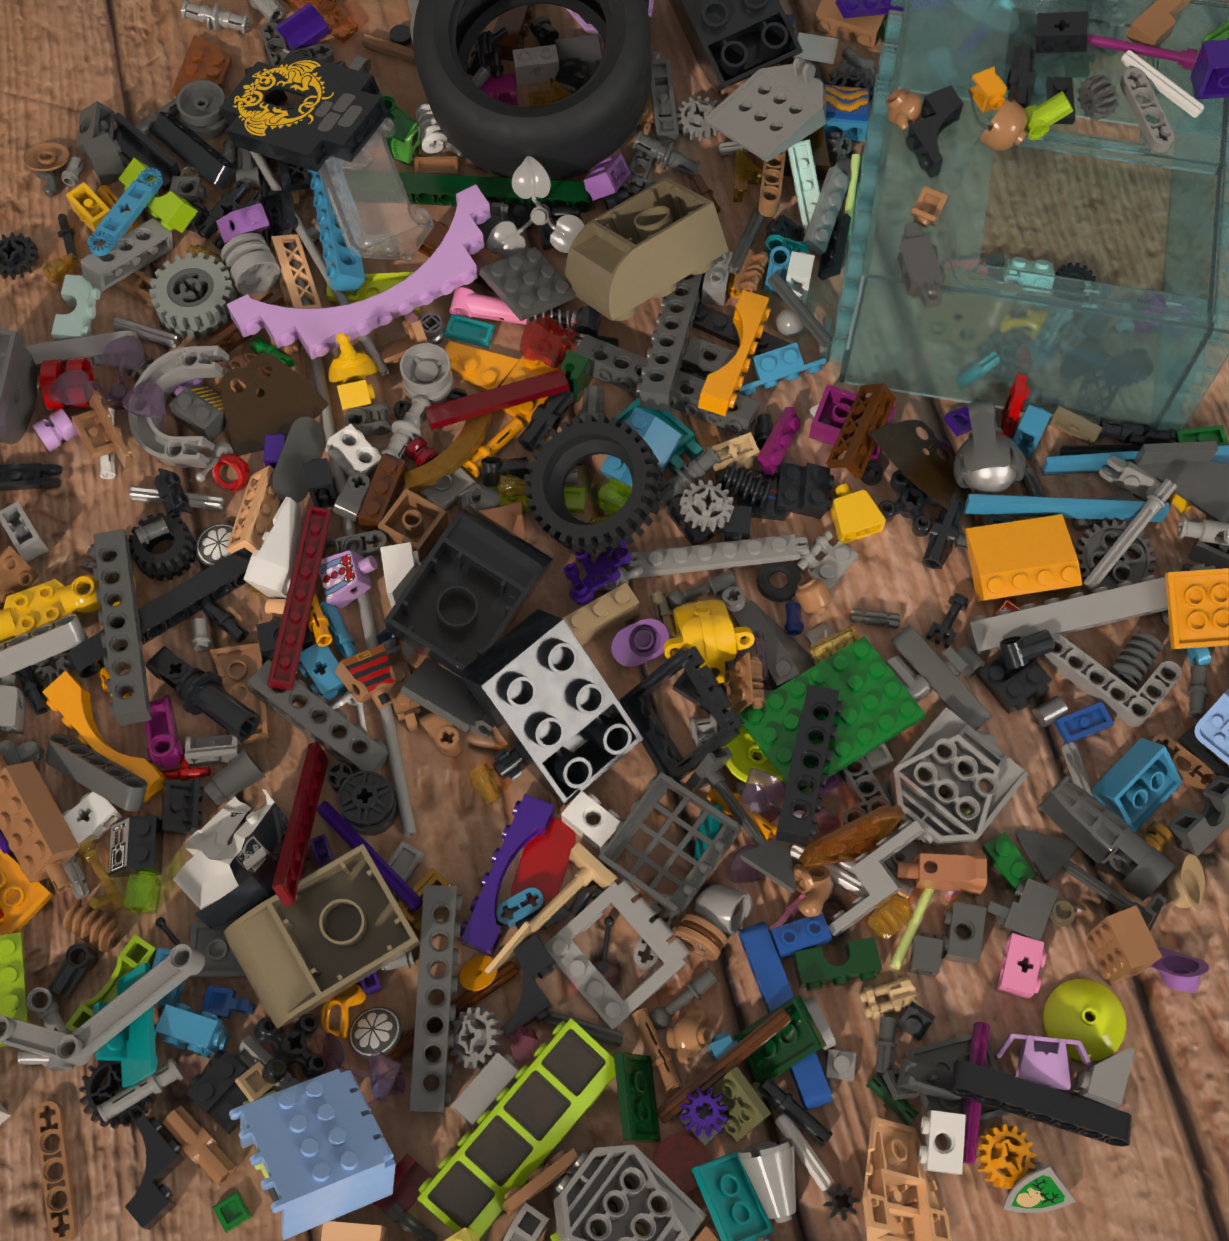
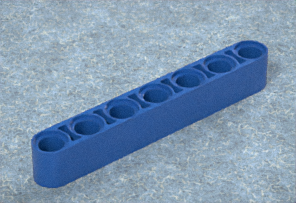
M762 921L738 930V935L767 1013H770L793 998L794 995L765 922ZM816 1053L789 1069L805 1110L808 1111L833 1102L830 1088Z

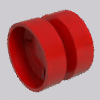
M87 357L69 358L66 365L62 359L42 361L40 367V386L42 397L48 410L67 409L70 403L75 409L91 408L85 397V383L90 382L95 390V379L92 366Z

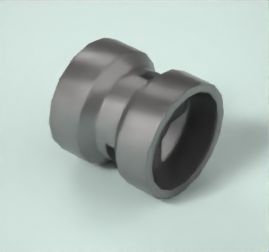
M436 313L423 315L420 322L428 343L435 345L441 343L444 340L442 318Z

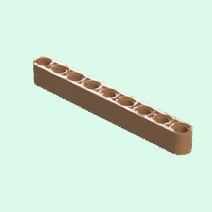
M790 58L776 66L793 65L795 59ZM786 150L770 161L763 162L758 211L766 217L775 216L779 209Z

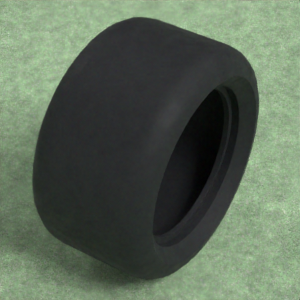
M419 0L413 27V51L423 89L434 118L443 134L457 150L477 166L496 175L512 178L514 172L525 158L532 156L542 164L550 180L565 179L593 168L596 164L612 155L626 141L640 120L648 100L652 80L651 30L645 0ZM530 4H552L579 14L592 24L602 37L606 47L601 62L592 77L579 90L567 98L537 107L506 104L480 90L467 75V63L471 49L484 28L498 16L514 8Z

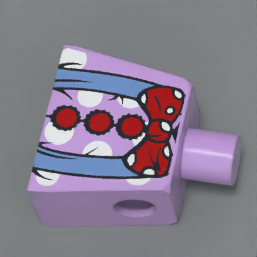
M345 551L323 558L320 575L326 602L342 609L371 588L369 573L378 568L375 558L371 555L364 558V556L354 551Z

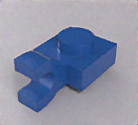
M207 986L201 1012L206 1011L218 1017L230 1019L232 1011L253 1015L255 1004L247 999L235 998L237 991L234 989Z

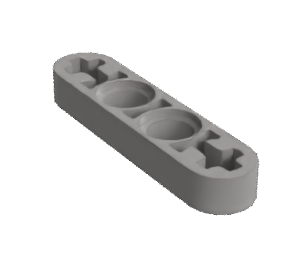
M1138 68L1126 69L1121 78L1120 87L1150 148L1155 152H1166L1172 146L1175 138L1174 132L1144 72ZM1145 97L1148 103H1140L1136 98ZM1153 116L1158 122L1150 123L1146 120V117Z

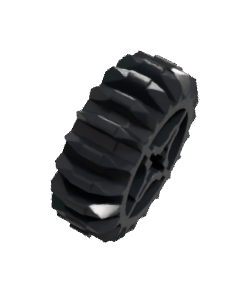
M97 1060L99 1065L97 1068L92 1065L88 1066L89 1071L92 1072L91 1076L84 1075L82 1077V1080L87 1082V1086L79 1088L80 1092L87 1094L80 1099V1103L88 1104L84 1109V1113L92 1114L91 1121L96 1123L100 1120V1126L105 1128L110 1124L111 1128L118 1129L120 1122L123 1127H129L130 1118L136 1121L139 1118V1111L147 1114L148 1109L144 1105L146 1102L153 1104L154 1099L148 1095L105 1122L99 1114L97 1106L101 1105L99 1100L104 1099L107 1101L116 1095L114 1091L118 1090V1084L122 1085V1074L119 1073L118 1069L121 1068V1061ZM107 1075V1083L99 1088L102 1080ZM121 1088V1089H119L118 1093L122 1092L123 1090H125V1089H127V1088Z

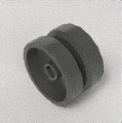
M198 80L190 82L177 94L176 105L183 124L200 138L211 139L218 137L229 127L219 109L226 99L223 90L218 84L208 80Z

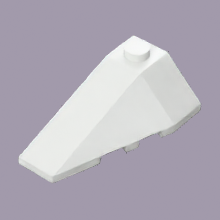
M285 497L274 516V526L271 531L264 533L262 537L264 543L260 550H254L243 579L267 597L278 599L287 598L301 537L302 507L290 497Z

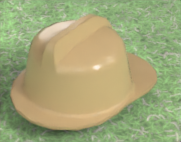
M1186 855L1181 869L1167 877L1165 891L1167 905H1175L1178 908H1192L1196 912L1201 910V901L1205 889V875L1202 865L1195 855Z

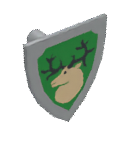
M1042 1162L1034 1163V1172L1023 1177L1010 1190L1005 1199L1003 1210L1017 1213L1049 1212L1076 1202V1200L1050 1165L1044 1166Z

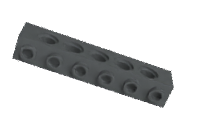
M267 660L247 681L249 691L314 742H318L323 749L340 762L349 765L353 772H378L387 762L388 751L384 743L367 736V732L362 726L350 723L347 720V716L337 708L334 710L328 706L324 697L318 693L314 695L307 690V685L299 678L295 680L293 691L284 690L277 692L273 690V687H267L272 663L270 660ZM298 700L306 702L303 707L293 705ZM319 715L326 718L321 723L315 722L313 719ZM336 731H343L346 733V735L342 738H336L333 736V734ZM357 746H363L366 748V751L358 754L353 749Z

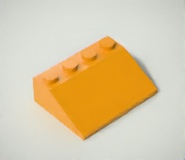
M1062 514L965 529L976 602L1068 589L1082 585L1078 558Z

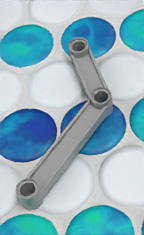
M176 945L167 958L72 1034L62 1033L0 1015V1043L82 1066L91 1059L93 1053L185 979L200 973L205 965L204 955L189 945Z

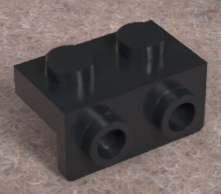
M194 778L192 782L165 779L163 783L160 833L193 835L197 827H201L202 811H198L199 802L203 800L204 787L200 786V778Z

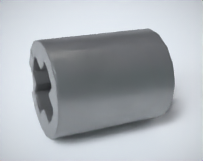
M1055 695L1035 707L1032 712L1039 725L1046 727L1066 715L1068 709L1064 701Z

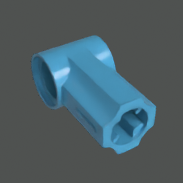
M777 246L771 251L764 291L777 293L768 283V279L774 273L779 274L786 282L791 257L786 247ZM779 251L787 254V259L782 264L774 261V255Z

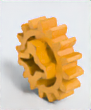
M1000 1124L997 1127L987 1128L988 1134L980 1135L983 1144H977L980 1155L976 1156V1160L982 1163L977 1170L978 1172H986L984 1180L993 1182L994 1187L1012 1189L1017 1182L1029 1174L1028 1168L1035 1169V1165L1030 1162V1158L1036 1157V1153L1029 1151L1033 1143L1032 1141H1024L1026 1133L1017 1132V1126L1007 1127L1006 1124ZM996 1169H1000L1001 1173L1006 1174V1176L1001 1175Z

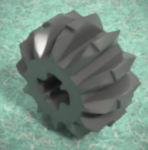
M1104 74L1085 79V81L1081 82V87L1078 89L1080 97L1077 100L1081 104L1080 109H1083L1085 117H1090L1091 120H1099L1110 116L1118 106L1116 98L1119 95L1115 91L1116 86L1112 85L1111 78H1106Z

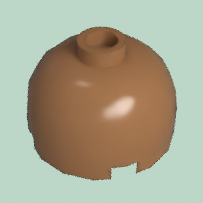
M1009 97L993 117L988 130L985 129L979 142L995 151L1008 150L1014 143L1019 146L1028 134L1024 131L1028 122L1024 108Z

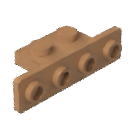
M90 382L85 383V397L92 410L72 416L73 426L92 459L116 452L124 469L130 468V458L133 455L129 445H124L121 431L118 426L113 425L109 409L103 407L99 391L97 389L94 390Z

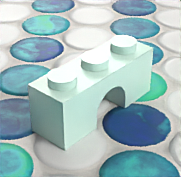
M65 275L61 296L67 307H75V309L69 314L55 315L51 332L55 341L91 336V323L96 317L95 305L96 301L100 299L101 291L83 278V276Z

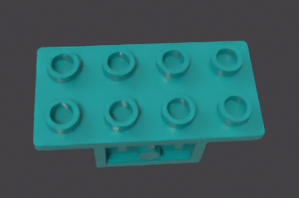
M142 963L117 981V996L150 971V963ZM97 1002L94 1004L93 1016L107 1006L109 1002ZM155 1004L95 1052V1060L121 1061L123 1088L137 1084L157 1070L158 1057L155 1051L156 1028L154 1027L153 1019Z

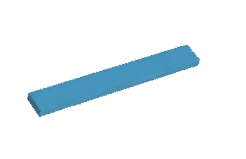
M1229 445L1217 446L1218 451L1211 461L1229 464ZM1139 451L1047 456L1041 468L1042 476L1096 473L1104 466L1112 469L1107 463L1110 456L1133 463Z
M969 494L965 503V514L1030 517L1062 514L1064 518L1133 521L1147 501ZM1164 502L1166 507L1160 509L1149 522H1163L1169 512V503Z

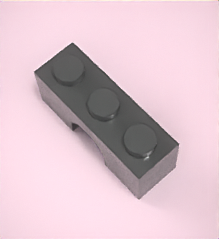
M1222 775L1216 777L1202 791L1206 805L1201 815L1184 809L1167 825L1179 849L1198 856L1229 826V778Z

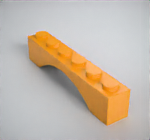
M742 290L733 318V323L740 340V347L736 355L725 366L707 376L700 394L698 408L726 416L729 407L734 408L737 394L734 393L736 390H741L744 381L742 373L748 372L751 359H748L749 355L754 356L758 342L755 340L756 338L761 339L765 325H762V322H767L770 316L771 308H768V297Z
M64 671L43 691L48 698L46 701L47 705L56 713L58 711L62 713L64 717L61 720L71 730L75 728L78 731L79 735L77 738L82 744L87 747L91 746L99 754L147 782L145 803H148L163 788L165 779H168L153 763H150L145 758L131 757L118 753L107 744L99 733L93 718L91 694L75 676Z

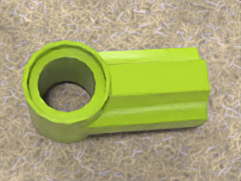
M1061 91L1039 106L1031 105L1026 107L1024 110L1027 114L1028 122L1024 130L1028 133L1027 136L1030 140L1039 139L1047 134L1050 129L1049 126L1072 113L1074 110L1064 92Z

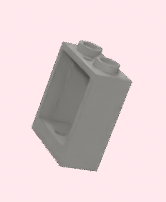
M497 1052L456 1099L452 1107L476 1130L479 1126L477 1123L479 1117L487 1109L492 1111L499 1103L496 1098L506 1086L511 1089L518 1081L515 1076L520 1070L519 1064L507 1053L503 1057Z

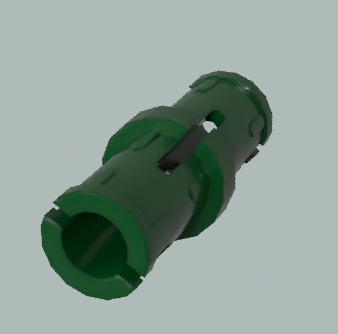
M877 1073L872 1079L880 1087L872 1080L867 1083L866 1087L884 1102L883 1106L886 1109L890 1108L905 1125H909L919 1112L905 1099L894 1100L884 1079Z

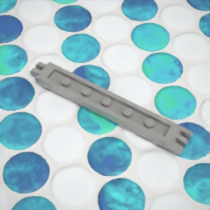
M790 534L630 553L632 559L627 563V569L629 572L634 567L640 566L643 573L637 578L798 560L801 557L800 555L809 554L810 549L807 546L808 538H797V535Z

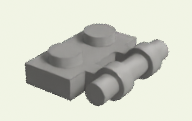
M825 531L822 536H818L813 541L814 545L810 548V553L801 555L796 567L801 572L806 567H809L813 570L809 577L815 576V578L823 579L830 591L855 563L859 554L840 540L834 547L831 546L829 541L833 538L831 532ZM820 552H823L826 556L821 562L817 561L815 557Z

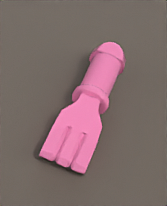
M801 894L791 905L785 907L786 911L782 917L769 927V933L771 929L785 925L790 916L796 917V914L800 911L798 905L806 896Z

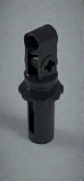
M163 646L145 663L146 668L151 674L175 690L176 696L184 701L183 708L187 713L198 715L203 712L238 740L248 739L257 730L260 716L221 687L223 680L219 674H215L213 671L205 673L200 668H192L166 646Z

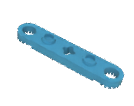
M143 169L144 171L140 172L141 174L138 175V178L130 184L99 223L96 231L92 236H89L90 238H88L87 242L92 254L104 256L110 253L163 185L162 174L158 169ZM150 177L157 178L155 181L153 180V183L152 181L150 183L149 181L146 182V179ZM97 242H106L102 247L99 246L98 248V246H95Z

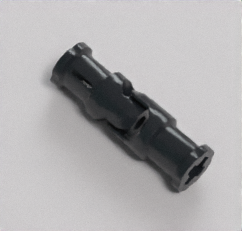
M1101 418L1099 426L1102 427L1098 438L1117 439L1118 442L1136 445L1174 443L1176 432L1175 429H1157L1154 425L1132 423L1129 421H1121L1120 423Z

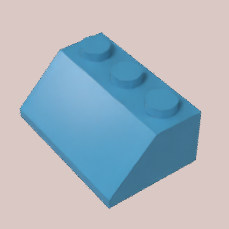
M635 407L626 423L633 430L635 429L653 450L652 452L659 461L657 464L661 467L663 473L683 435L656 416ZM608 455L600 471L608 480L612 481L613 479L619 482L621 486L632 489V477L626 464L617 457Z
M1140 738L1091 791L1099 802L1125 821L1133 832H1136L1183 781L1165 745Z

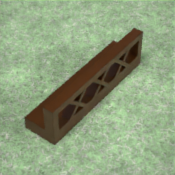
M270 292L259 300L266 304L286 307L283 297L279 292L275 294ZM231 320L199 342L197 346H219L226 353H229L253 335L243 338L234 321Z
M884 383L860 386L826 462L829 468L845 467L853 477L863 476L877 444L869 432L885 426L896 401V397ZM872 393V395L864 401L866 394ZM864 411L863 415L855 421L857 415ZM855 431L854 435L846 441L848 435ZM846 451L844 458L838 459L839 455Z

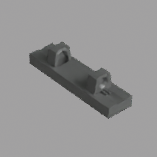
M670 59L652 60L650 89L656 139L659 141L667 139L676 140L679 139Z

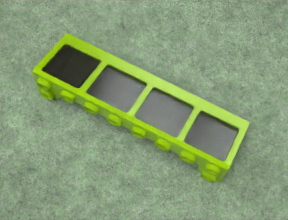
M570 1018L567 1023L562 1021L552 1032L554 1035L553 1040L548 1045L544 1042L534 1053L536 1059L530 1067L525 1064L515 1076L518 1081L511 1089L506 1086L496 1098L499 1103L492 1111L487 1109L477 1120L478 1128L472 1134L468 1131L457 1144L460 1149L452 1157L448 1154L438 1166L441 1170L435 1178L429 1177L418 1189L421 1194L417 1199L454 1233L466 1227L475 1231L479 1239H481L504 1212L502 1209V1205L506 1201L504 1195L518 1185L521 1189L529 1182L527 1178L544 1164L616 1077L614 1058L573 1019Z

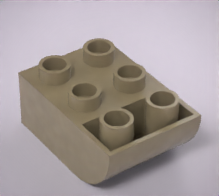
M667 177L663 178L591 220L582 228L575 237L568 252L565 268L566 281L575 291L576 297L611 321H622L631 318L637 313L638 305L652 297L659 298L671 294L676 289L678 281L690 274L697 275L709 271L715 265L714 260L729 251L714 202Z
M364 844L301 879L293 905L284 907L276 894L238 918L223 932L227 943L264 1010L277 1029L283 1028L420 945V941Z

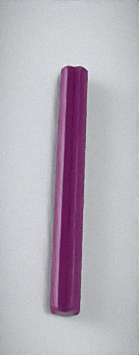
M985 1022L973 1024L969 1062L986 1067L990 1029L989 1024ZM965 1099L964 1105L966 1120L963 1163L974 1164L976 1162L982 1104Z

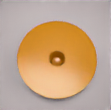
M479 955L467 961L460 971L459 979L461 985L470 991H478L489 986L495 979L498 968L489 975L484 970L493 961V958L487 955Z

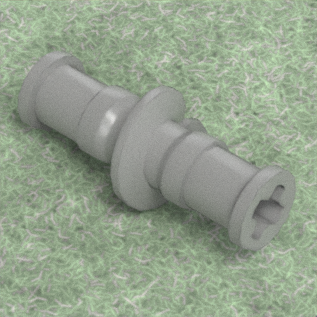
M184 0L182 4V19L191 18L207 23L208 30L214 28L216 32H220L222 27L239 30L242 34H247L250 16L247 14L242 16L231 11H222L218 2L215 3L214 8H210L207 5L190 3V0Z
M419 396L413 397L412 405L409 411L405 413L403 420L393 422L391 427L394 434L387 448L382 450L381 456L384 454L401 459L407 445L413 439L422 436V431L419 428L426 415L425 408L432 406L429 401Z

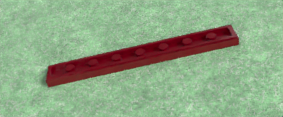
M311 505L307 507L267 687L291 691L294 689L330 527L332 509Z
M318 742L308 745L272 888L284 907L293 905L295 902L329 761Z

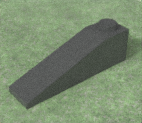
M752 600L746 602L743 609L739 611H729L737 627H749L753 632L754 638L762 636L766 681L771 690L779 688L815 666L810 654Z

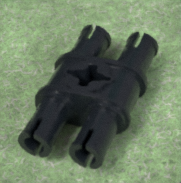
M239 180L228 194L222 195L221 200L215 207L208 211V217L195 231L199 236L208 240L215 229L218 228L217 220L235 210L259 203L263 206L267 200L262 194L255 191L244 206H240L238 203L250 191V188ZM230 222L231 228L235 230L234 223ZM221 233L212 241L215 247L220 250L226 244Z

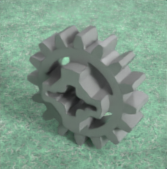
M698 96L697 100L689 97V103L683 101L682 106L677 108L676 114L678 130H683L682 135L686 136L689 134L690 140L698 137L699 141H702V137L710 140L711 134L717 136L718 131L705 123L704 117L717 107V101L710 103L709 97L701 100V96Z
M699 480L698 486L691 483L689 490H684L680 500V506H682L680 514H686L684 521H692V528L697 527V525L701 526V531L703 532L706 527H709L712 532L715 531L716 525L722 529L725 522L730 521L734 506H732L733 497H727L729 490L722 491V484L720 483L716 487L712 486V480H709L707 485H704L702 480Z
M469 1007L467 1012L459 1013L460 1021H452L455 1029L449 1032H454V1050L450 1054L451 1056L458 1057L456 1063L464 1065V1068L483 1069L484 1065L488 1064L492 1059L491 1056L498 1052L497 1046H503L504 1043L499 1040V1036L503 1035L504 1031L498 1030L497 1027L501 1024V1020L494 1019V1012L487 1011L486 1008Z

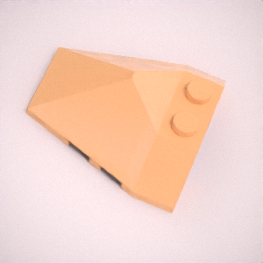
M879 1117L871 1118L863 1191V1216L867 1241H952L948 1214L945 1207L940 1209L934 1192L938 1190L935 1180L930 1182L927 1171L923 1170V1164L919 1163V1149L922 1145L915 1127Z

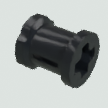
M193 201L191 205L198 212L186 229L196 232L195 230L199 227L202 220L208 217V209L201 203Z

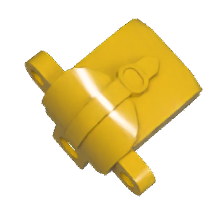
M712 599L683 604L674 608V626L677 637L668 639L663 645V650L666 658L670 659L682 648L690 649L696 646L705 660V663L700 668L708 665L709 668H718L720 670L719 675L716 677L719 684L724 683V675L726 673L725 661L734 660L737 650L750 648L754 644L755 638L749 627L733 628L724 601Z

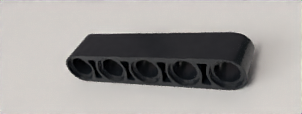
M160 111L151 133L212 184L227 189L236 171V166L176 117L167 112Z

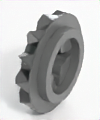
M70 650L52 656V658L57 660V670L49 665V658L33 664L36 676L44 682L52 683L64 671L71 673L73 666L67 659V654Z

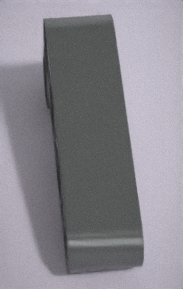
M861 757L839 771L857 803L845 810L843 814L844 834L852 840L862 839L880 831L891 822V803L864 757ZM852 769H858V770H860L859 772H856V773L850 772V770H852ZM863 790H870V791H872V792L867 794V793H863V792H861V791H863ZM879 810V811H883V812H885V813H884V814H881V815H877V814H875V813H873V812ZM858 821L861 824L851 825L850 822Z

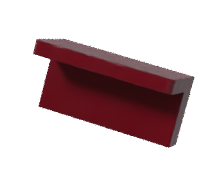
M406 1154L395 1166L393 1194L373 1202V1204L386 1214L391 1205L396 1203L406 1213L421 1193L418 1189L429 1177H433L410 1155Z

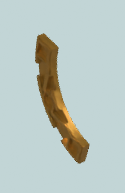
M493 412L466 420L458 437L444 452L430 462L404 472L405 488L414 493L437 484L436 480L448 473L450 475L463 466L486 437L485 432L492 422Z

